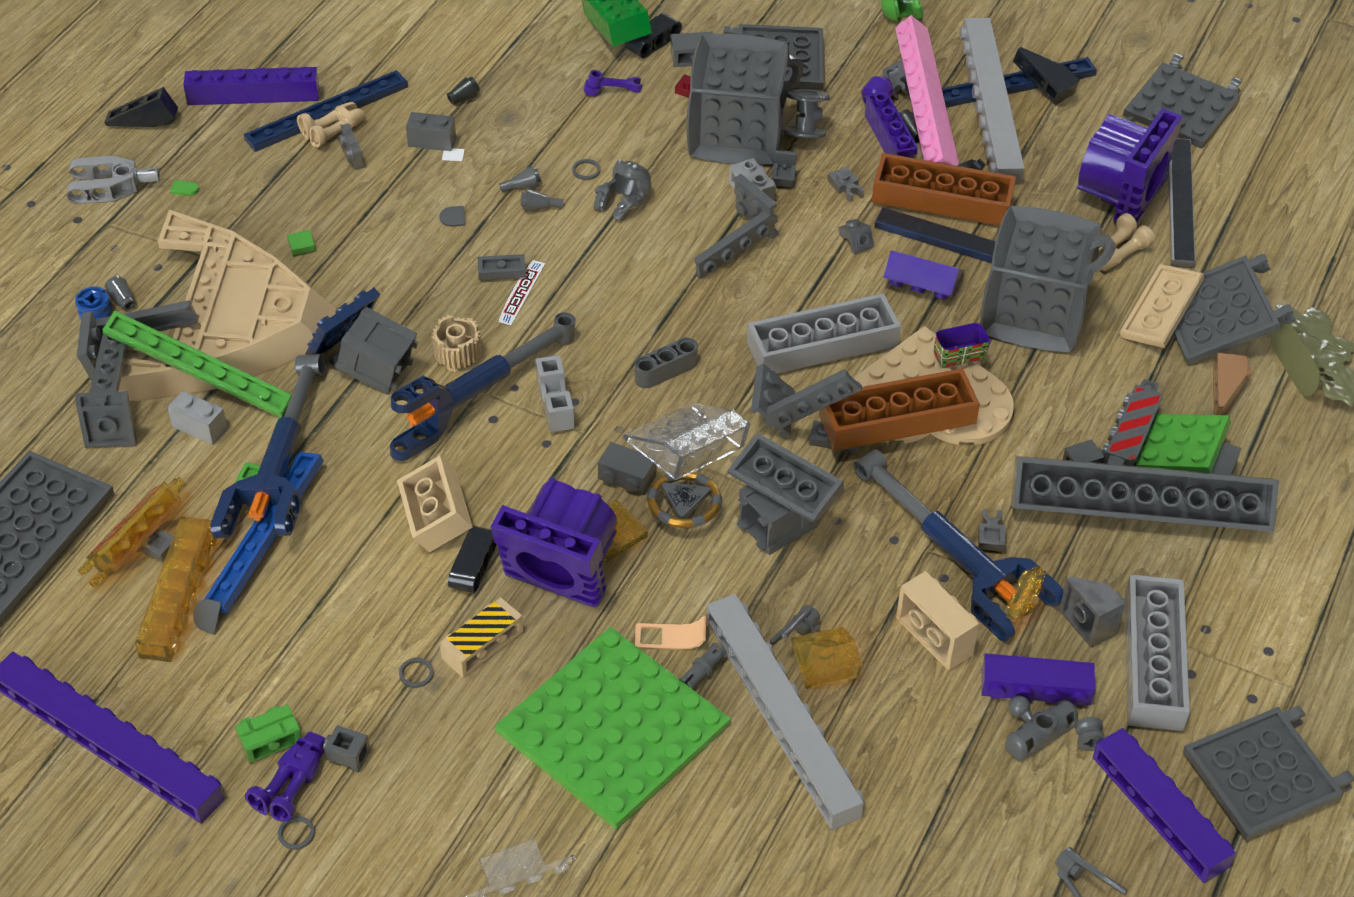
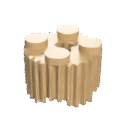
M449 315L438 319V325H435V329L431 333L433 355L436 361H439L440 365L446 366L448 371L453 372L460 370L462 366L465 368L466 365L470 366L471 363L479 361L481 357V338L477 321H473V318L465 320V318L460 319V317H457L455 319Z

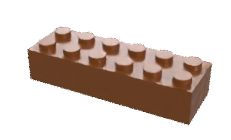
M882 153L874 180L872 203L1000 226L1007 208L1011 206L1016 176Z
M961 368L864 386L861 391L819 410V417L833 451L974 425L977 423L980 403L964 369Z

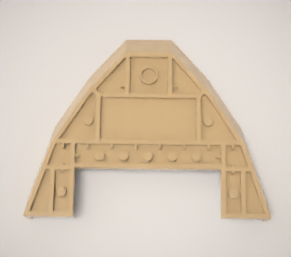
M172 210L168 211L158 239L159 248L201 252L185 301L190 300L198 316V321L193 325L176 328L173 338L252 376L285 365L295 360L297 355H305L309 347L307 344L313 339L312 334L318 328L317 323L325 316L331 318L336 314L335 311L337 309L280 260L237 233ZM128 346L118 392L128 391L130 401H143L179 395L182 391L194 393L218 389Z

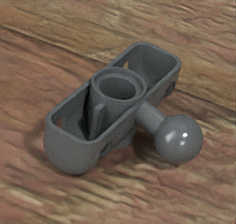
M1020 695L1013 697L1009 702V710L1014 716L1022 717L1026 723L1021 725L1016 732L1009 733L1005 742V748L1017 760L1028 758L1075 727L1078 719L1076 707L1070 701L1062 700L1058 702L1056 707L1052 706L1047 710L1036 711L1033 715L1027 698ZM1066 716L1073 721L1070 726H1068ZM1027 741L1034 744V747L1029 752H1027Z

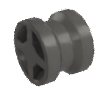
M1086 717L1076 722L1075 730L1079 735L1077 742L1080 749L1094 751L1097 742L1105 738V735L1102 733L1104 728L1102 720L1096 717Z

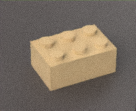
M440 455L397 480L412 538L428 552L435 550L473 528L457 472Z
M926 571L903 584L900 588L896 619L948 671L973 656L979 628L976 617L968 613L959 604V601L943 589L940 582L932 578Z

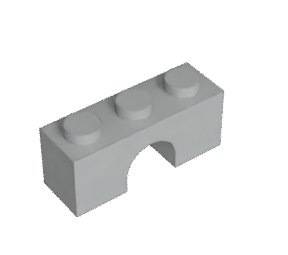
M560 355L535 359L536 379L549 431L557 432L574 429V408L570 393L566 391Z

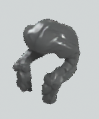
M618 160L613 167V178L611 181L595 188L597 195L593 208L604 211L610 193L630 195L627 197L623 196L621 202L617 204V208L614 209V218L622 221L629 209L644 204L651 190V177L647 169L633 161L624 162Z

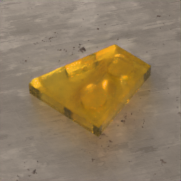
M1036 566L1022 573L1018 580L1020 587L1017 593L1011 596L1007 604L1009 610L1006 617L1016 622L1034 612L1036 604L1032 600L1034 596L1040 594L1046 574L1045 570Z

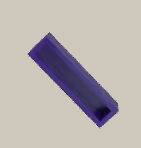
M987 653L984 655L981 672V696L1013 698L1020 695L1028 700L1045 701L1047 703H1058L1059 701L1067 700L1077 706L1092 704L1095 693L1094 663Z

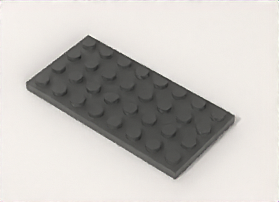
M28 451L1 480L0 623L114 494L113 486L32 451Z

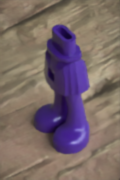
M310 731L307 732L304 738H299L277 762L279 768L269 785L265 789L252 786L246 791L245 799L249 805L263 815H267L270 811L273 819L277 821H289L295 813L293 801L304 782L309 784L316 775L320 759L324 754L322 748L325 738ZM289 777L292 778L282 796H277Z

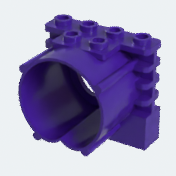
M1162 108L1150 126L1146 128L1108 114L1099 131L1089 141L1081 164L1077 189L1099 197L1103 202L1116 206V214L1113 218L1114 223L1117 222V219L1122 214L1128 213L1135 219L1137 224L1167 180L1168 175L1166 173L1170 168L1169 163L1175 147L1174 142L1178 138L1183 116Z
M550 477L548 482L544 483L540 488L527 514L502 505L490 526L494 543L498 544L504 574L588 606L597 607L606 592L602 561L617 533L615 529L617 517L614 511L601 499L602 496L600 494L575 489L564 482Z

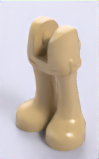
M348 102L337 106L335 110L317 120H313L307 113L298 115L297 123L306 140L310 139L314 147H320L341 132L340 125L349 123L352 129L363 122L366 116L364 111L358 109L354 102Z
M1128 213L1122 214L1116 222L1117 231L1111 238L1116 243V247L1124 241L1130 240L1119 249H1115L1113 256L1101 270L1103 272L1119 265L1127 255L1152 245L1155 241L1153 231L1145 225L1137 229L1135 219ZM1102 247L1099 248L1098 258L1103 252Z

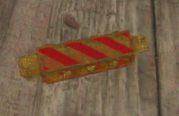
M180 477L173 479L168 485L166 482H163L161 485L154 487L86 557L88 560L79 568L78 572L84 575L95 566L99 572L89 582L92 587L97 586L107 575L121 568L181 505L182 501L178 493L186 486V483Z

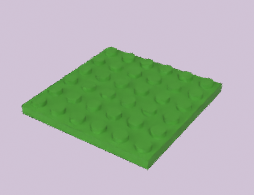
M609 627L495 725V731L617 830L731 724V718L684 682H681L671 672L612 627Z

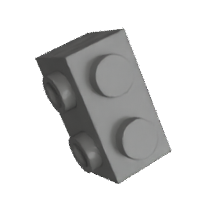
M754 158L730 166L729 183L733 189H735L734 178L742 174L774 201V192H776L775 182L766 175L764 168L761 165L759 166Z
M182 391L167 407L172 427L213 445L227 430L223 408L217 404L209 403L197 395H191Z

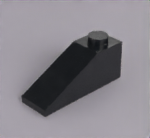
M1018 48L1013 62L1055 105L1075 93L1080 80L1066 66L1025 48Z
M162 87L110 110L104 123L106 126L132 127L167 125L174 121L178 106L166 89Z

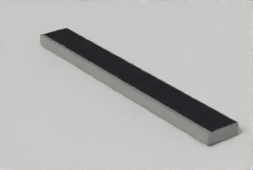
M1177 138L1174 142L1175 147L1168 170L1170 265L1194 268L1195 238L1191 139Z

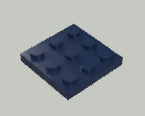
M375 287L368 292L365 290L361 291L355 296L351 304L344 303L335 311L336 314L331 318L325 316L317 323V330L312 334L313 339L307 344L309 347L305 355L324 354L341 342L364 307L366 306L373 310L380 296Z

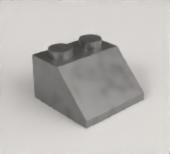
M1071 576L1066 579L1059 611L1092 648L1117 635L1126 603L1123 597L1118 592H1115L1109 584Z

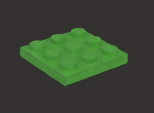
M1157 414L1136 466L1212 473L1231 425L1229 415Z

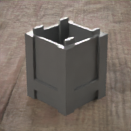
M365 306L352 327L342 338L341 349L335 368L387 395L391 389L395 391L397 386L395 382L407 365L412 366L414 359L411 358V352L413 348H417L419 343L416 341L417 333Z
M749 485L739 490L740 515L738 516L737 526L742 531L747 530L758 541L756 545L762 551L765 550L769 555L818 527V520L814 523Z

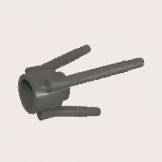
M803 606L798 614L794 615L791 621L770 640V643L774 644L781 637L786 638L794 629L800 633L810 632L800 662L801 665H805L814 638L820 629V626L817 624L820 620L819 612L812 606Z
M1071 847L1062 851L1056 859L1055 864L1060 868L1057 875L1064 880L1074 897L1082 896L1071 881L1070 876L1077 878L1085 869L1122 894H1127L1128 892L1119 883L1085 861Z

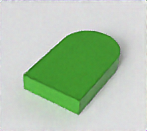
M175 180L170 190L171 194L193 196L199 191L198 185L195 182Z

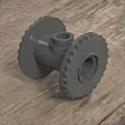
M810 89L787 91L786 97L797 100V111L800 114L796 115V124L794 126L784 127V134L798 138L825 137L827 131L816 127V123L821 121L823 116L822 107H818L817 103L829 100V94Z

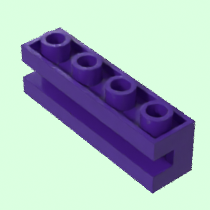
M888 92L867 95L865 117L884 153L914 158L913 155H917L918 147Z

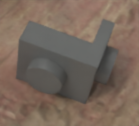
M775 151L771 178L775 185L794 186L797 161L796 152Z
M858 219L847 221L846 225L838 227L839 235L850 240L853 253L874 247L870 225L860 222Z

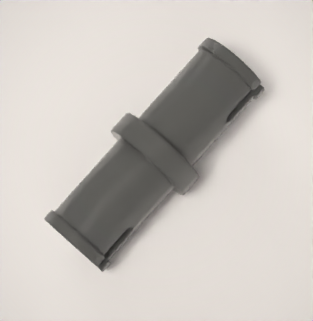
M712 643L711 647L701 657H697L692 662L693 666L679 680L688 684L691 689H694L704 677H708L712 673V668L726 655L724 648L721 646L717 651L716 648L719 644Z

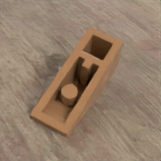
M1217 353L1213 367L1214 415H1225L1243 390L1245 380H1250L1251 366H1247V356Z

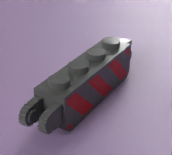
M1144 379L1140 386L1135 384L1132 394L1127 392L1123 402L1125 410H1119L1115 421L1118 426H1112L1108 440L1111 442L1110 444L1105 443L1103 446V463L1136 466L1163 398L1157 392L1158 383Z

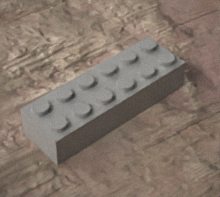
M883 293L750 322L747 328V345L757 367L764 363L772 371L782 373L896 347L899 345L901 325Z
M1130 575L1125 591L1128 726L1184 731L1190 713L1184 580Z

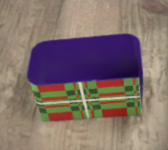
M971 323L937 331L933 352L941 367L946 368L985 359L991 341L981 324Z

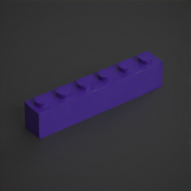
M317 67L185 71L183 86L187 105L319 101Z
M1121 728L1097 742L1093 754V759L1203 883L1230 868L1236 854L1231 843L1221 837L1214 829L1211 821L1202 816L1195 808L1192 800L1183 795L1176 787L1173 779L1166 776L1158 767L1155 759L1147 755L1139 746L1135 737L1129 735L1124 728Z

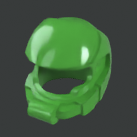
M881 0L883 14L891 21L899 22V19L906 16H913L917 20L923 19V7L919 0Z

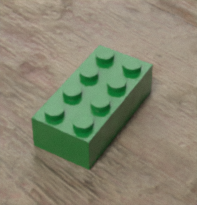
M581 0L585 16L613 47L652 33L648 10L638 0Z

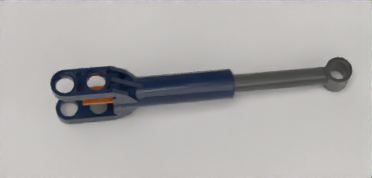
M567 312L558 313L554 317V326L505 356H493L445 386L423 375L395 391L391 395V408L397 413H408L406 418L413 427L392 440L390 456L397 461H405L433 445L446 429L453 409L508 377L511 373V368L554 342L559 344L571 343L574 340L576 319L574 315ZM418 389H423V394L417 393L415 391ZM404 400L407 401L408 404L399 405L396 402ZM424 435L426 438L419 440L414 438V436ZM398 446H404L407 448V450L398 451L395 448Z
M323 354L297 355L295 370L299 377L284 417L277 420L258 474L239 480L223 490L211 521V532L214 538L223 539L232 535L243 504L251 506L248 516L249 518H255V521H261L267 506L277 505L273 515L276 534L278 536H290L293 533L302 507V501L299 499L296 488L283 477L301 430L298 421L314 376H323L326 373V359Z
M874 449L854 462V470L860 479L867 481L873 477L922 523L921 530L973 577L971 614L999 640L1006 642L1015 635V629L1010 617L991 598L999 594L1013 608H1018L1021 602L1025 600V597L1011 585L1015 582L1016 578L1046 605L1055 607L1061 603L1063 588L1032 559L1010 557L993 561L939 511L932 512L886 470L887 461L879 450Z

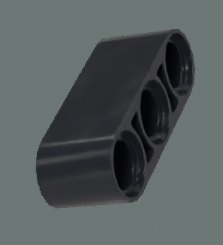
M661 13L650 20L651 34L626 42L624 44L625 48L641 58H646L671 41V34H680L682 23L666 13Z
M472 525L473 528L469 529L451 568L448 587L475 594L497 544L494 543L491 529Z

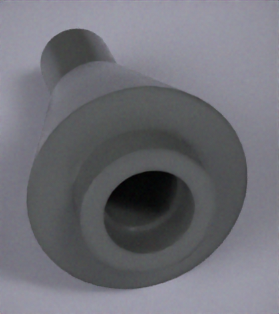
M530 166L511 180L499 183L501 192L513 188L539 187L537 182H540L541 178L538 169H533Z
M527 188L526 192L521 194V206H524L525 211L547 207L562 208L563 199L550 198L547 195Z

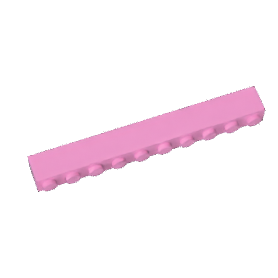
M909 16L905 21L900 22L895 29L923 159L957 166L959 165L928 28L913 16Z

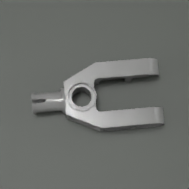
M113 155L74 159L70 163L69 174L76 179L91 180L71 182L67 187V199L75 204L118 200L137 192L140 183L160 182L159 168L138 169L134 161ZM105 165L109 169L99 170L97 166ZM82 167L86 169V171L77 172L74 170V168ZM112 177V178H108V179H96V178ZM96 188H103V189H105L107 192H105V193H97V192L95 191V189H96ZM73 190H80V191H82L84 194H82V195H75V194L72 193V191H73Z

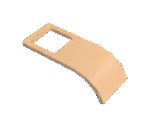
M706 616L691 624H636L635 646L639 649L688 650L699 647L706 641ZM641 629H662V644H641Z

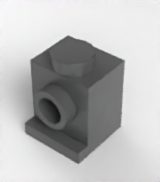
M337 725L332 735L329 734L324 741L323 750H325L327 760L351 767L354 772L358 773L370 752L368 735Z

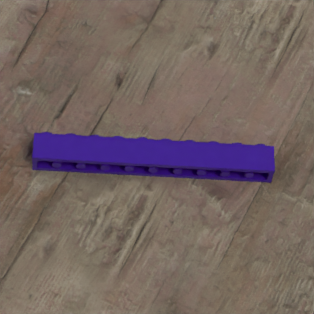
M12 651L0 662L1 694L200 824L224 801L221 789L222 784L216 777L212 775L206 776L200 772V769L190 761L186 763L172 749H164L158 745L152 736L148 734L144 736L130 722L119 720L110 709L106 707L102 709L88 695L84 694L82 696L77 693L68 682L64 681L62 683L57 680L48 669L44 668L42 670L38 668L29 657H21Z

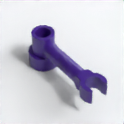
M591 70L583 90L589 96H598L603 86L626 88L627 90L639 93L643 85L640 84L641 78L639 77L628 79L602 77L603 75L600 71Z

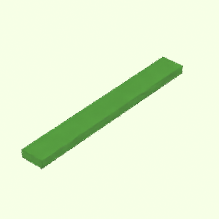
M114 311L102 330L103 334L279 418L283 417L287 410L292 394L122 313Z

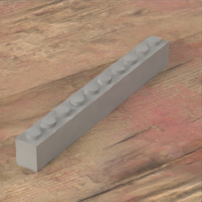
M965 18L964 27H960V40L964 41L963 54L967 55L966 68L970 69L969 82L973 83L972 97L976 98L975 110L976 113H979V128L983 130L982 143L986 144L985 158L990 162L989 172L1016 176L1015 184H1021L1024 164L991 19Z
M736 594L707 604L706 621L720 645L724 648L730 662L829 828L834 830L862 817L863 805H865L861 791L859 789L855 790L848 770L845 767L842 768L838 762V756L834 747L828 746L821 726L814 723L810 708L800 700L796 685L793 682H789L783 664L777 662L774 657L772 646L762 638L758 623L751 620L747 605L744 602L741 603Z

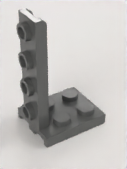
M742 174L734 178L735 207L741 216H745L750 221L695 257L696 276L699 279L707 274H711L716 268L730 261L741 251L748 249L759 239L767 235L773 239L779 235V231L775 229L778 216L773 210L777 207V203Z
M190 300L124 313V315L157 331L196 324L198 321V316ZM89 311L82 313L77 357L92 381L102 335H105L102 330L110 317L95 319L93 313Z
M102 335L90 392L76 393L75 397L85 448L136 446L137 442L128 391L118 392L128 345L107 335Z
M763 363L756 367L751 412L754 414L759 412L764 417V423L769 427L775 426L780 431V437L783 439L791 434L792 423L861 391L862 385L852 378L846 370H841L795 393L790 385L785 383L775 371H772Z

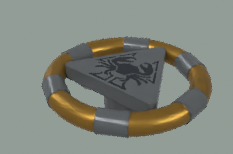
M674 471L658 478L648 490L647 503L651 513L666 525L677 528H695L708 523L718 514L721 509L722 495L718 486L703 474L692 471ZM689 480L702 486L675 484L673 482ZM660 489H662L674 510V514L678 518L662 511L658 506L657 498ZM711 493L710 509L703 515L692 517L694 510Z

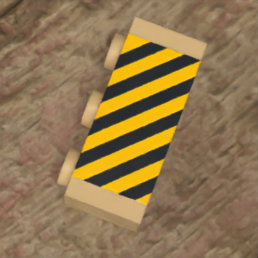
M501 597L493 603H489L484 607L483 611L465 621L463 626L454 633L448 634L440 643L442 660L464 678L523 632L522 615Z

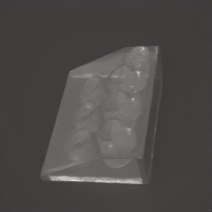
M691 403L624 434L623 439L674 480H678L743 448L751 423L734 410Z

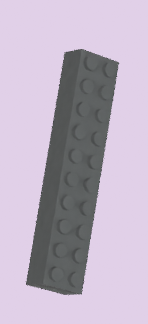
M1015 455L1011 507L1274 532L1279 480Z

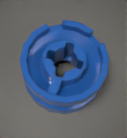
M87 287L81 290L75 297L80 318L82 313L89 311L93 313L95 319L109 317L112 313L109 295L101 287Z

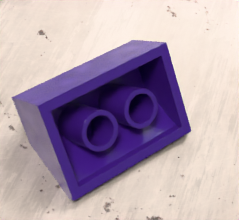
M891 250L883 278L889 279L888 284L902 287L903 283L912 285L911 290L924 293L925 289L934 291L933 296L947 300L948 295L954 297L964 270Z

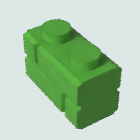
M288 704L282 707H271L266 713L255 718L247 717L240 724L235 725L238 741L249 763L293 746L299 738H302L300 728Z

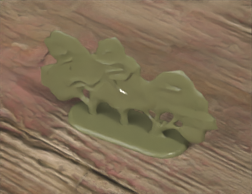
M1275 305L1276 309H1279V308H1281L1282 306H1284V305ZM1291 307L1294 312L1295 321L1290 324L1280 323L1281 329L1270 333V342L1295 386L1302 395L1310 396L1317 391L1321 380L1325 384L1323 386V393L1331 400L1343 401L1348 406L1354 405V370L1345 367L1343 364L1352 360L1353 356L1351 353L1354 352V344L1345 338L1335 337L1331 334L1334 325L1329 315L1325 312L1310 307V309L1305 311V314H1301ZM1320 374H1326L1332 377L1334 381L1332 382L1324 379L1325 377L1320 376Z

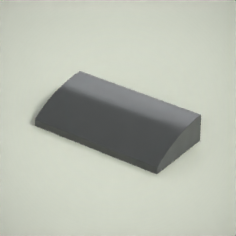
M759 433L753 437L727 471L731 476L813 523L821 518L844 492L842 480Z

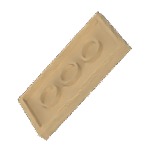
M1159 264L1120 330V337L1165 348L1204 281V274Z

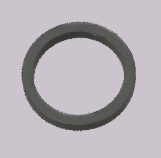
M582 159L574 163L572 172L578 179L592 180L600 174V165L594 160ZM589 163L596 166L597 171L593 175L583 176L578 174L575 169L580 164Z
M411 658L401 665L399 669L400 680L404 685L411 688L423 687L432 680L433 667L426 659ZM412 663H422L429 668L430 673L424 681L412 683L403 677L404 669Z
M301 816L291 817L289 821H284L278 829L280 843L291 850H298L308 846L315 834L312 822ZM292 822H303L311 830L307 840L300 844L287 843L282 838V832Z

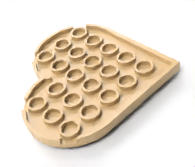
M925 326L854 378L864 387L961 368L964 369L980 403L977 423L895 439V441L903 440L904 443H911L932 434L936 438L951 444L959 445V442H974V445H980L1001 436L1007 430L1012 420L1014 403L1006 385L976 362L942 368L933 352L936 334Z

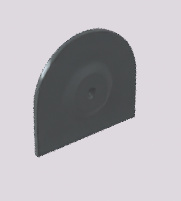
M452 206L443 209L439 215L440 221L448 226L465 225L464 206Z
M203 599L198 602L193 611L195 625L202 631L215 634L222 603L211 599Z

